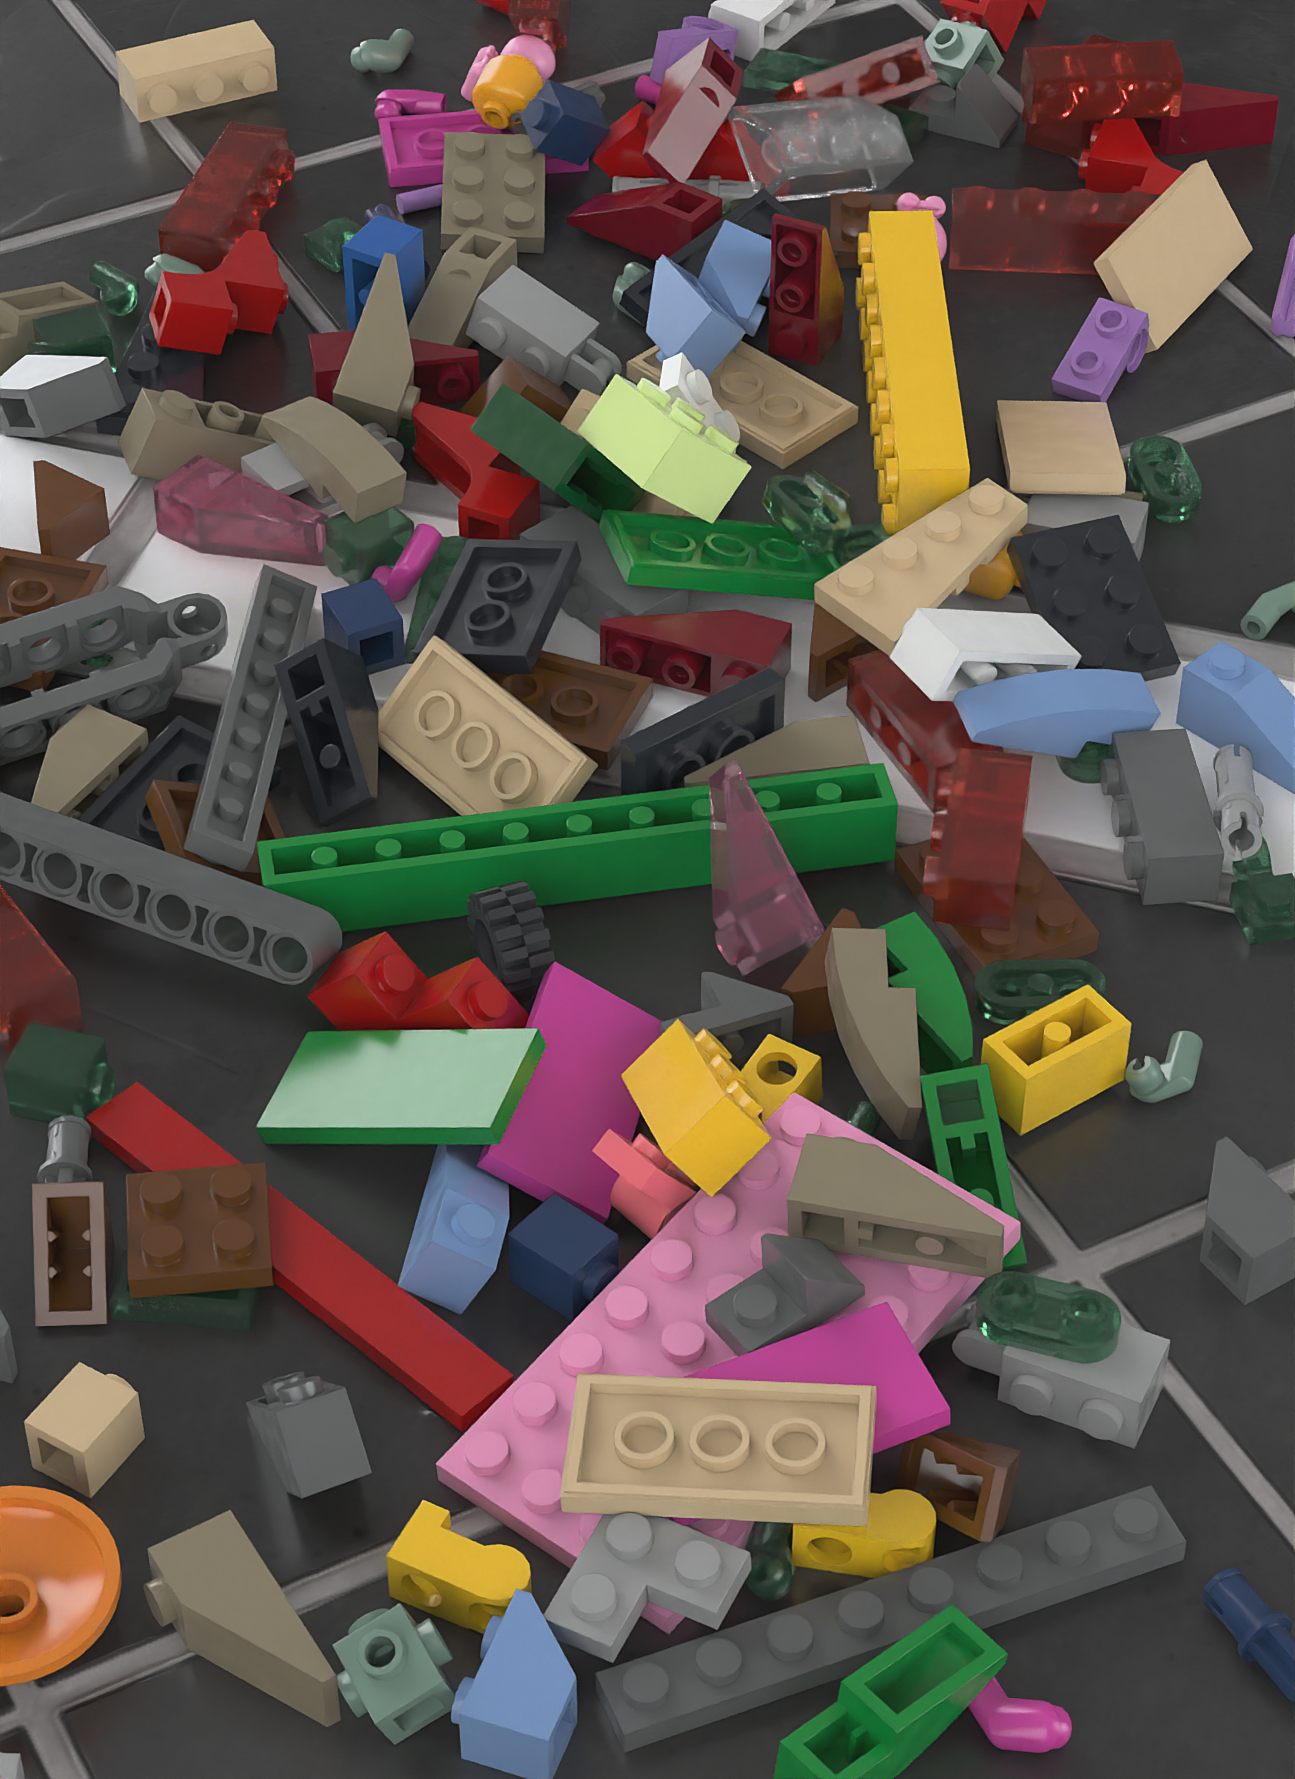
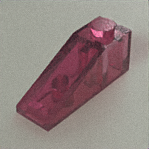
M199 454L152 487L158 533L199 553L315 566H326L332 561L328 515Z
M735 759L723 765L709 777L713 920L719 929L715 931V939L721 954L730 965L734 966L737 964L742 976H745L821 936L825 929Z

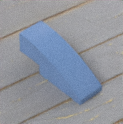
M1066 669L1030 673L995 680L958 691L953 700L972 742L1076 759L1087 741L1111 745L1113 733L1150 731L1161 714L1141 673L1110 669Z

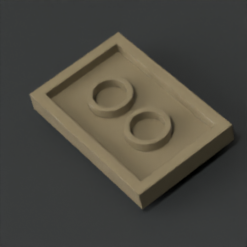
M444 132L441 249L448 250L471 226L516 239L518 253L544 254L545 154L534 149L529 135Z

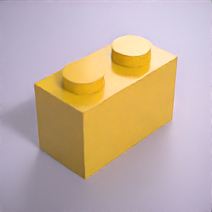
M1087 984L983 1039L981 1065L988 1063L998 1115L1021 1136L1123 1081L1125 1078L1132 1023Z

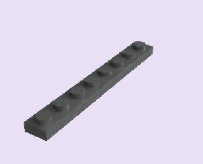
M263 564L254 584L183 848L200 855L210 863L225 865L244 873L254 852L288 711L274 665L303 649L318 587Z
M1152 1485L996 1537L992 1542H981L595 1673L596 1693L625 1753L851 1675L951 1604L982 1630L1184 1560L1186 1540Z

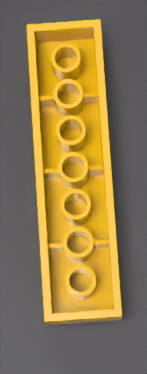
M869 211L868 233H858V264L862 265L861 278H856V309L860 310L859 337L860 340H863V371L867 372L866 398L867 404H870V434L874 436V469L878 470L877 494L878 503L882 504L881 530L883 539L892 537L969 489L970 465L933 211Z

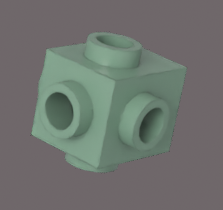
M945 19L939 20L931 35L924 41L916 57L925 71L927 81L931 86H948L955 91L959 81L973 64H978L992 81L1004 62L988 30L981 29L968 21L957 23Z
M400 1603L390 1610L385 1608L377 1609L360 1617L349 1628V1635L332 1645L345 1668L336 1677L337 1685L348 1705L358 1718L369 1712L374 1724L394 1745L452 1710L456 1691L442 1666L451 1661L453 1657L430 1618L417 1624Z

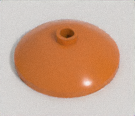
M0 1487V1686H10L51 1674L82 1655L100 1637L109 1624L116 1610L121 1591V1567L118 1550L109 1529L91 1509L74 1498L40 1487ZM18 1612V1614L13 1616L2 1617L7 1613Z

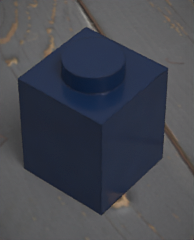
M551 80L545 83L520 115L536 151L579 166L585 163L610 132V128L595 96Z
M376 578L321 594L324 638L362 656L368 675L406 664L403 618Z
M556 1194L550 1196L507 1234L509 1281L572 1322L620 1273L618 1234Z

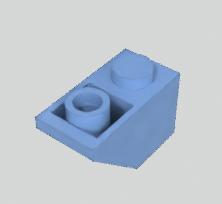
M725 220L706 257L698 279L745 330L746 334L752 337L755 336L767 307L759 304L762 296L770 299L771 240ZM742 338L733 347L732 352H736Z
M516 1589L504 1616L494 1615L487 1625L480 1651V1658L483 1662L475 1679L466 1676L461 1681L454 1698L451 1721L459 1725L462 1759L526 1779H553L577 1724V1680L532 1594Z

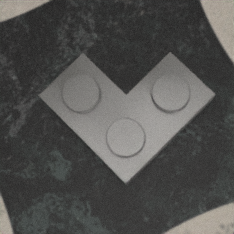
M637 1513L603 1514L543 1616L557 1640L613 1663L648 1601L718 1630L752 1569L750 1552L664 1517L642 1516Z

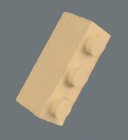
M254 20L115 51L120 95L139 123L277 90L274 46Z

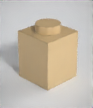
M81 1362L68 1373L24 1421L32 1467L89 1498L95 1495L145 1439L138 1392L123 1378L114 1374L104 1375Z

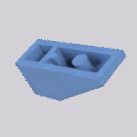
M1220 641L1183 667L1176 723L1218 749L1227 745H1234V756H1239V746L1245 747L1253 758V770L1295 794V697L1268 667L1229 644Z
M484 1144L437 1145L397 1286L460 1315L496 1270L509 1220V1183L477 1166Z

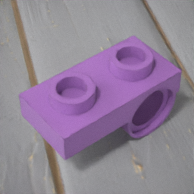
M687 16L683 19L682 29L659 31L649 79L662 85L666 70L708 37L734 60L738 29L714 19L701 16Z
M1099 297L1051 379L1053 392L1082 402H1106L1123 371L1134 372L1142 361L1149 338L1148 313Z

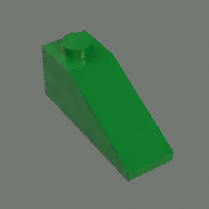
M988 1063L921 1075L922 1101L936 1174L1019 1221ZM1021 1228L1020 1240L1003 1258V1270L1027 1266Z

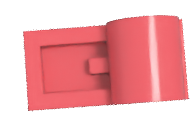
M608 1129L592 1150L620 1174L612 1188L610 1203L651 1240L699 1191L695 1187L697 1184L669 1160L657 1144L641 1133L632 1143L613 1130Z

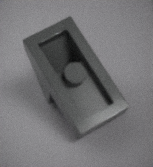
M978 64L971 66L959 81L956 91L948 86L927 85L909 107L908 112L909 126L995 148L1001 147L1018 124V115Z
M702 972L701 1011L660 1022V1036L677 1019L695 1035L705 1028L730 1052L732 1058L729 1061L736 1067L746 1065L768 1034L792 1044L794 1004L787 995L713 972Z
M767 1233L761 1237L763 1268L705 1305L706 1323L737 1356H741L815 1328L864 1296L865 1286L821 1241Z

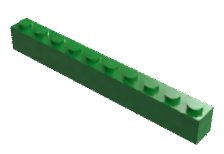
M884 763L259 841L256 844L260 884L262 887L324 909L336 919L341 931L345 932L468 916L467 902H469L468 896L470 894L520 880L522 882L525 881L529 886V891H533L535 894L537 907L895 860L898 802Z

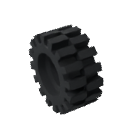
M522 880L470 894L468 896L469 902H467V911L470 916L467 917L468 927L473 933V936L470 937L472 948L476 949L478 958L518 1002L536 998L543 975L552 965V962L555 961L554 950L549 947L548 940L551 939L549 930L544 928L542 922L544 919L541 907H536L535 894L533 891H529L528 884L525 881L522 882Z

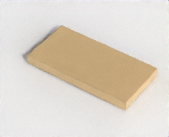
M1203 160L1192 164L1093 263L1114 302L1148 313L1149 338L1145 353L1157 350L1253 248L1208 162Z
M743 341L740 342L736 352L730 351L708 377L712 396L722 411L728 410L738 424L740 440L737 442L781 469L788 467L858 423L859 407ZM655 345L627 362V378L638 384L643 377L659 387L663 364L657 359L656 354L660 348Z
M997 400L996 422L1009 491H1012V493L1086 495H1122V493H1125L1126 472L1106 402Z
M435 635L432 636L378 712V746L461 816L572 802L598 766L596 762L448 643Z
M578 1373L560 1492L562 1512L615 1515L637 1513L642 1516L868 1526L877 1405L876 1386Z

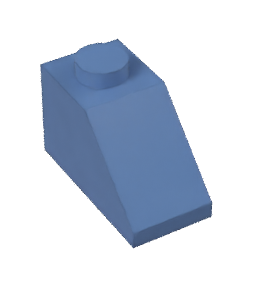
M662 254L655 264L646 333L660 348L656 357L662 364L664 360L683 352L694 370H701L708 379L746 332L697 277Z

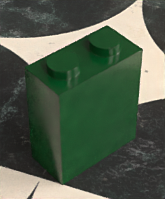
M502 383L469 429L598 524H600L603 510L632 511L647 491L641 488L587 441L504 383Z

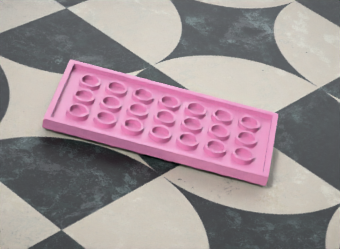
M794 1092L763 1124L772 1139L712 1198L702 1188L439 1459L436 1463L438 1480L571 1569L603 1514L562 1512L560 1492L578 1373L682 1378L738 1357L706 1323L705 1305L763 1268L761 1237L764 1234L789 1236L787 1198L806 1133L827 1137H847L857 1142L877 1145L1004 1225L1003 1258L1020 1240L1021 1222ZM830 1251L865 1286V1295L816 1327L887 1301L919 1354L985 1278ZM702 1519L686 1525V1527L745 1550L769 1522ZM649 1601L640 1615L667 1634H670L685 1617Z

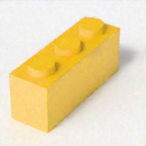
M677 1019L621 1074V1077L663 1154L712 1198L772 1138L758 1117L765 1107L745 1086L748 1083L745 1076L729 1061L732 1058L730 1052L707 1029L703 1028L695 1035Z

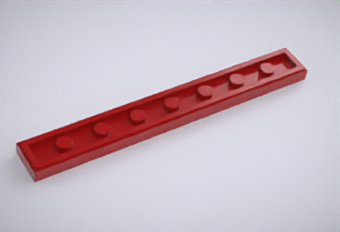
M138 1082L85 1117L91 1126V1136L137 1173L242 1164ZM268 1184L274 1283L461 1432H464L474 1424L514 1383V1375L404 1289L397 1287L398 1285Z

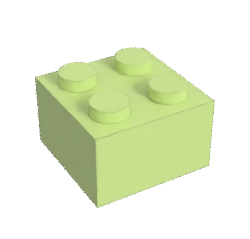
M616 374L577 432L641 488L713 524L751 469L748 463L734 453L739 443L712 424L707 429L703 427L702 421L706 416L684 399L677 397L673 404L668 402L671 396L651 381L642 377L636 385Z

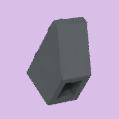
M25 355L0 376V423L6 436L47 438L118 412L126 406L116 376L107 357Z
M1226 1136L1216 1142L1200 1261L1246 1305L1295 1278V1200L1267 1175L1264 1167L1258 1160L1247 1156Z
M302 1371L264 1383L262 1387L265 1396L246 1402L250 1417L287 1492L304 1498L372 1473L345 1387L321 1381L320 1376L306 1378L305 1373Z

